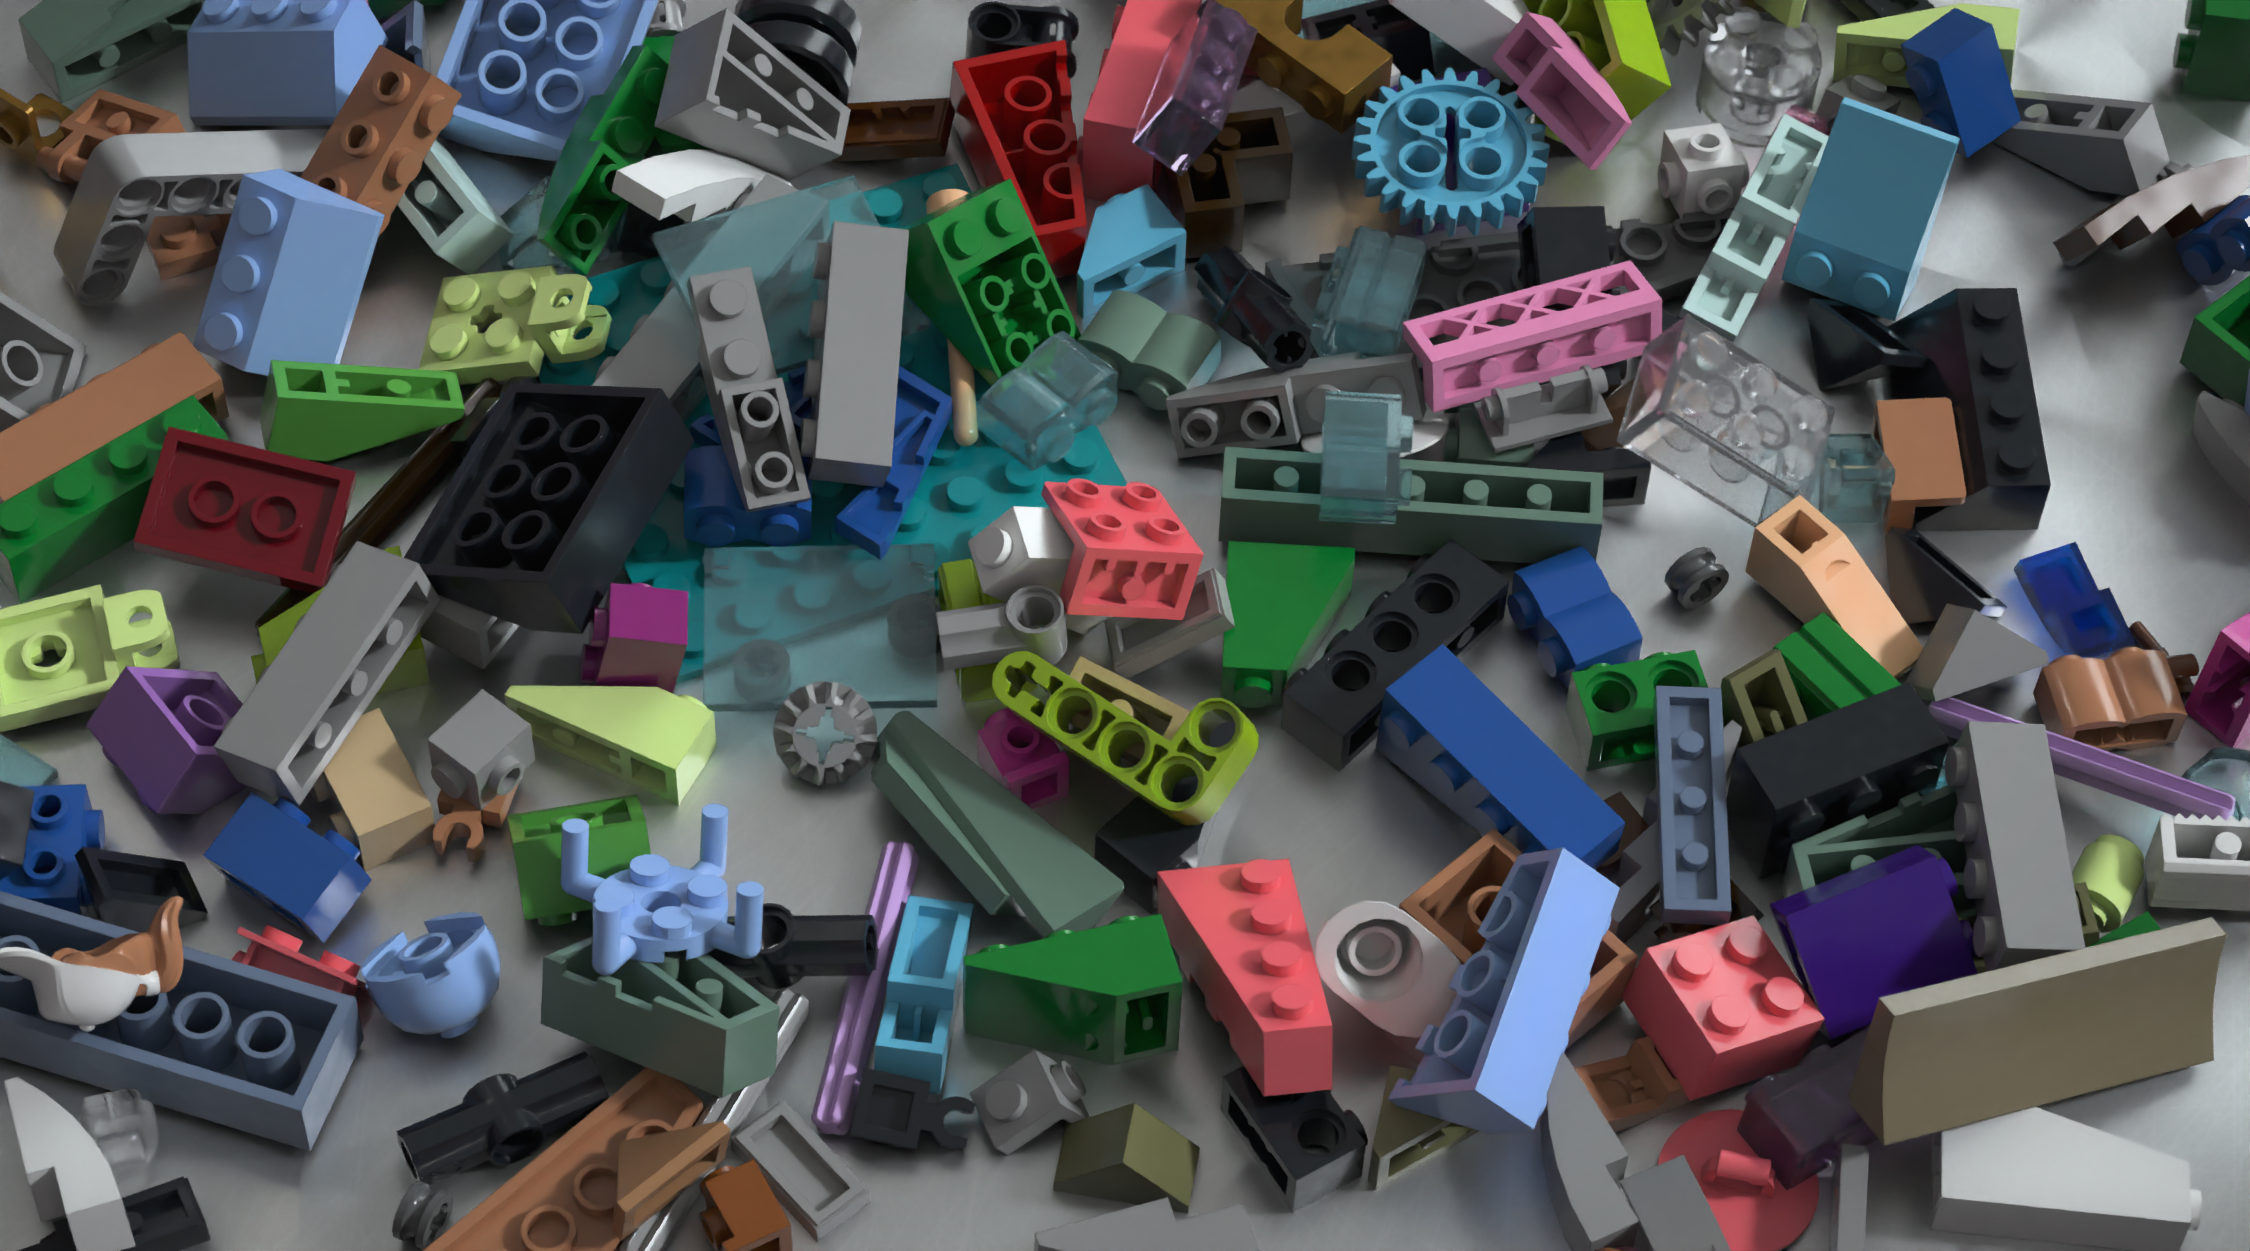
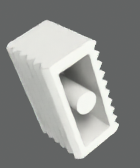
M2167 813L2163 814L2158 821L2145 857L2149 905L2152 907L2250 911V819L2244 816L2238 821L2235 817L2231 816L2225 820L2218 815L2212 820L2206 814L2201 819H2198L2193 814L2186 819L2180 813L2174 818Z

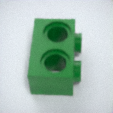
M1695 650L1674 654L1658 652L1642 660L1614 665L1598 663L1588 666L1582 671L1571 672L1565 710L1586 771L1655 759L1653 698L1656 686L1709 688ZM1600 709L1612 710L1615 713L1605 712Z

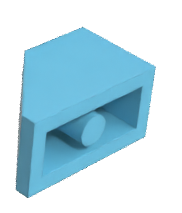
M1148 184L1126 194H1117L1095 210L1077 273L1076 311L1082 319L1097 313L1113 290H1123L1136 294L1185 270L1187 231Z

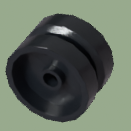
M844 0L738 1L734 11L738 18L847 107L853 70L856 66L860 47L862 26L855 11Z

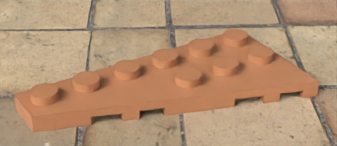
M646 1067L423 1251H619L624 1239L620 1241L612 1232L619 1141L693 1127L704 1111L703 1101L682 1081Z

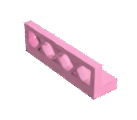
M1629 260L1403 322V338L1423 364L1424 400L1433 413L1491 396L1493 388L1500 387L1503 390L1538 381L1540 384L1549 381L1550 377L1578 371L1580 366L1589 365L1594 369L1662 350V298L1632 261ZM1625 285L1630 291L1617 296L1600 293V291ZM1556 303L1574 306L1562 311L1543 308ZM1498 319L1516 322L1504 327L1486 324ZM1443 334L1459 337V339L1438 345H1433L1429 338Z

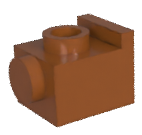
M754 1159L737 1167L725 1166L716 1169L701 1181L699 1188L706 1199V1210L699 1212V1218L703 1230L715 1250L722 1248L723 1251H793L791 1224Z

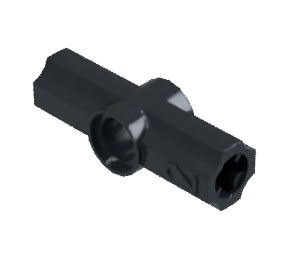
M1224 246L1215 252H1205L1197 262L1194 270L1198 274L1197 289L1218 311L1213 318L1214 321L1232 337L1249 346L1265 365L1282 374L1287 369L1293 367H1303L1314 351L1310 343L1312 330L1289 307L1293 297L1279 284L1255 270L1235 250Z
M766 903L763 904L761 949L757 956L751 959H744L716 948L707 954L738 977H755L758 983L766 988L777 990L789 988L798 983L804 976H870L871 971L876 970L879 952L877 925L873 915L793 916L790 910L781 904ZM728 916L727 924L735 926V916Z
M584 1051L520 1079L509 1073L488 1077L468 1090L463 1097L462 1104L396 1131L398 1143L414 1181L419 1180L432 1185L487 1160H491L496 1165H510L529 1157L541 1147L546 1135L584 1119L609 1098V1094L602 1074L593 1057Z

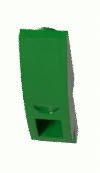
M646 44L632 46L606 92L602 95L590 96L562 149L544 197L538 224L537 240L579 275H587L629 204L627 200L611 191L616 171L640 162L660 129L654 125L668 64Z

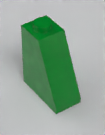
M1228 541L1225 582L1235 627L1223 633L1220 698L1247 708H1260L1266 705L1283 706L1281 693L1285 684L1296 671L1301 668L1307 669L1351 596L1355 548Z

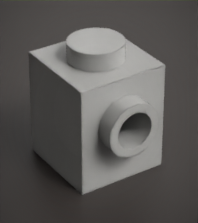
M483 689L427 739L432 764L431 776L435 783L448 796L455 799L462 796L479 810H483L498 795L503 796L512 791L521 780L524 770L535 761L531 724Z

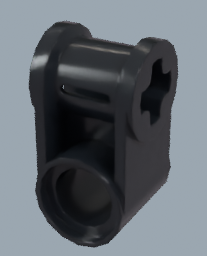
M996 1L982 3L970 12L968 18L965 59L1066 40L1067 74L1071 79L1077 70L1076 56L1072 53V42L1079 33L1078 18L1073 12L1057 6L1009 5ZM1051 23L1056 24L1055 35H1050Z

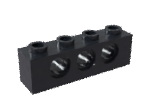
M1452 539L1445 543L1434 555L1430 553L1422 555L1410 569L1406 580L1392 593L1389 591L1381 593L1372 602L1365 618L1351 631L1343 629L1337 633L1318 662L1309 670L1301 668L1290 677L1281 693V698L1283 699L1281 729L1340 772L1378 736L1384 693L1387 687L1442 644L1460 659L1504 618L1509 580ZM1389 649V650H1395V651H1397V652H1388V651H1385V650ZM1342 688H1351L1357 691H1346Z

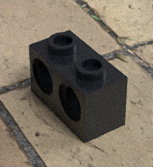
M1243 1065L1223 1076L1220 1110L1292 1213L1362 1176L1365 1148L1368 1145L1367 1134L1361 1121L1353 1111L1349 1109L1343 1111L1330 1094L1331 1090L1286 1094L1293 1099L1287 1102H1277L1267 1096H1263ZM1318 1144L1328 1148L1330 1151L1324 1154H1313L1306 1151L1303 1147Z

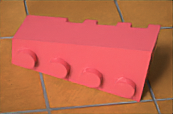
M1127 0L1126 6H1117L1112 26L1111 38L1113 41L1110 49L1105 48L1103 52L1099 79L1094 92L1090 96L1088 108L1083 119V136H1079L1077 140V159L1082 173L1084 198L1106 202L1117 194H1126L1145 184H1148L1156 194L1162 173L1164 120L1177 119L1199 42L1202 0Z
M1255 859L1247 863L1157 871L1158 914L1161 913L1171 946L1174 947L1179 955L1180 968L1190 983L1196 981L1204 993L1206 1008L1214 1021H1222L1230 1033V1045L1263 1096L1332 1090V1022L1289 859Z

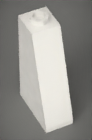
M2032 1107L1932 1133L1930 1230L2131 1251H2179L2188 1230L2197 1231L2199 1227L2202 1198L2200 1190L2190 1189V1162L2046 1110Z

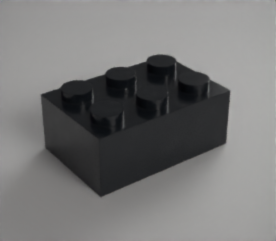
M1907 682L1737 749L1726 797L1728 831L1759 880L1779 872L1785 874L1793 844L1863 814L1867 819L1897 807L1899 799L1915 792L1923 796L1935 791L1950 741L1912 684Z

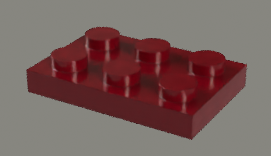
M168 427L133 541L134 549L137 552L314 594L327 585L357 482L356 472Z

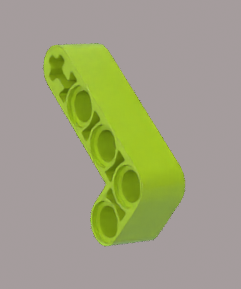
M1016 651L1005 656L997 664L992 675V687L996 697L1022 721L1176 822L1184 825L1202 824L1218 811L1254 758L1258 749L1259 736L1254 724L1231 701L1223 698H1209L1198 703L1188 714L1171 741H1169L1031 652ZM1027 681L1041 686L1050 695L1046 705L1030 693L1020 691L1022 686ZM1092 709L1093 718L1090 725L1082 732L1069 734L1071 718L1078 711ZM1224 722H1235L1233 738L1221 747H1210L1212 731ZM1144 742L1145 753L1142 759L1130 768H1121L1120 758L1123 751L1129 745ZM1188 776H1196L1198 778V787L1195 794L1184 802L1174 803L1172 796L1175 785L1181 779Z

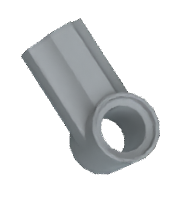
M1029 585L1020 588L1011 595L1008 602L936 612L944 670L997 663L1005 656L1016 651L1031 652L1054 665L1063 658L1067 651L1068 640L1064 604L1060 595L1053 589L1043 585ZM1035 625H1044V626H1045V627H1042V628H1039V629H1030V628H1029V627H1032V626H1035Z

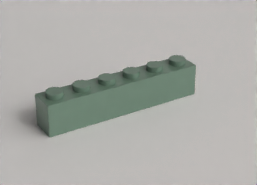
M1225 447L1219 542L1239 541L1349 547L1361 552L1422 556L1426 553L1434 555L1445 543L1452 539L1480 560L1535 564L1579 546L1586 549L1595 561L1597 558L1603 524V473Z

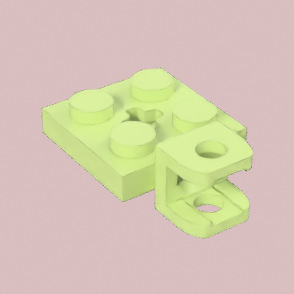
M553 265L444 277L418 370L456 372L459 385L480 383L485 378L501 381L520 376L538 377L544 353L552 364L586 360L601 354L605 349L612 317L607 309L602 306L587 305L592 286L585 276L579 274L559 275ZM567 295L573 296L571 301H569ZM495 321L494 323L490 324L485 333H481L482 329L486 325ZM586 327H593L592 332L586 338L575 339L576 334Z
M99 584L0 609V733L97 709L126 666L176 669L180 664L174 631L171 622L167 620L161 593L156 590H136L105 598L102 587ZM146 612L152 615L151 619L128 623L130 618L136 613ZM159 644L162 645L161 650L154 656L145 657L139 654V651L153 648ZM55 649L59 657H64L59 663L50 667L34 665L43 661V652Z

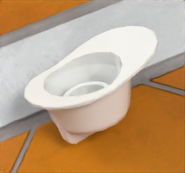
M1381 901L1357 902L1341 908L1327 919L1316 938L1314 957L1320 978L1334 993L1343 998L1376 1026L1396 1036L1413 1038L1421 1037L1428 1024L1440 1027L1457 995L1456 992L1448 988V985L1458 969L1460 961L1444 942L1405 911Z

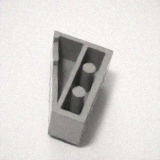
M725 8L675 35L654 126L787 180H792L842 155L851 110L729 9Z

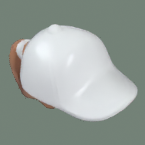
M174 896L164 902L157 910L147 932L123 935L90 951L81 952L72 948H63L56 951L50 957L28 948H0V969L24 977L32 982L39 1012L46 1020L78 1025L84 1032L92 1031L95 1025L108 1022L127 1009L135 997L144 995L150 997L159 993L164 994L171 991L177 985L183 970V946L178 917L184 900L180 896Z

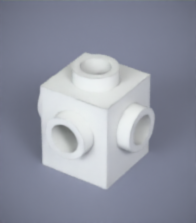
M1721 123L1664 130L1661 159L1657 172L1658 185L1662 196L1671 200L1681 219L1684 213L1704 211L1708 214H1718L1726 209L1735 207L1741 196V189L1749 181L1748 162L1743 152H1737Z

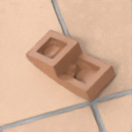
M1650 1036L1636 1039L1625 1056L1575 1068L1614 1132L1641 1124L1690 1102L1683 1091V1086L1677 1078L1675 1079L1655 1049L1656 1046Z

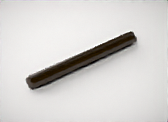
M493 378L483 379L463 400L465 408L463 419L439 426L343 528L327 583L333 570L343 562L357 541L377 548L461 458L449 441L484 398H500L503 384H499ZM287 588L256 621L257 636L260 638L259 627L311 596L312 593Z

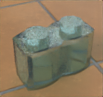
M1066 332L1056 333L1038 346L1021 367L1001 377L981 397L977 403L978 430L1031 471L1042 467L1049 461L1052 463L1057 462L1070 450L1075 434L1085 430L1092 424L1095 426L1102 424L1113 413L1118 402V372Z
M1325 391L1321 442L1319 521L1396 525L1398 505L1410 506L1412 468L1400 467V453H1411L1413 415H1401V395Z

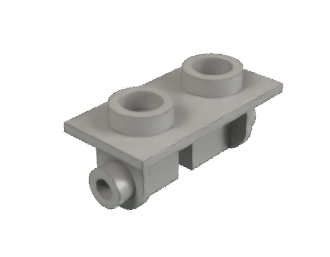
M1589 365L1580 366L1578 371L1550 377L1549 383L1539 385L1538 381L1503 390L1500 387L1493 388L1491 396L1483 397L1481 401L1473 402L1476 414L1495 453L1613 422V418L1601 393L1608 391L1605 372L1602 368L1592 370Z

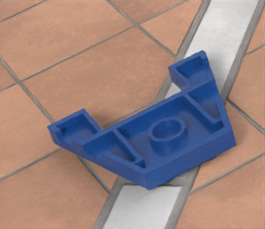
M806 364L788 372L789 381L784 383L798 441L802 419H811L812 398L803 396ZM900 365L892 467L883 487L866 486L835 517L836 533L879 560L887 554L953 413L952 397ZM709 413L696 419L690 425V432L695 440L694 443L700 447L722 446L715 419Z

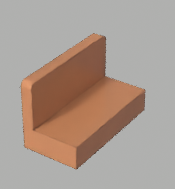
M1949 398L1876 400L1870 440L1886 536L1892 527L1912 529L1915 507L1964 504L1966 487L1952 402Z

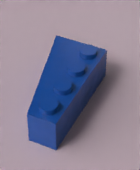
M1440 645L1385 689L1375 749L1483 836L1494 828L1522 854L1563 847L1594 870L1618 851L1625 821L1446 646Z

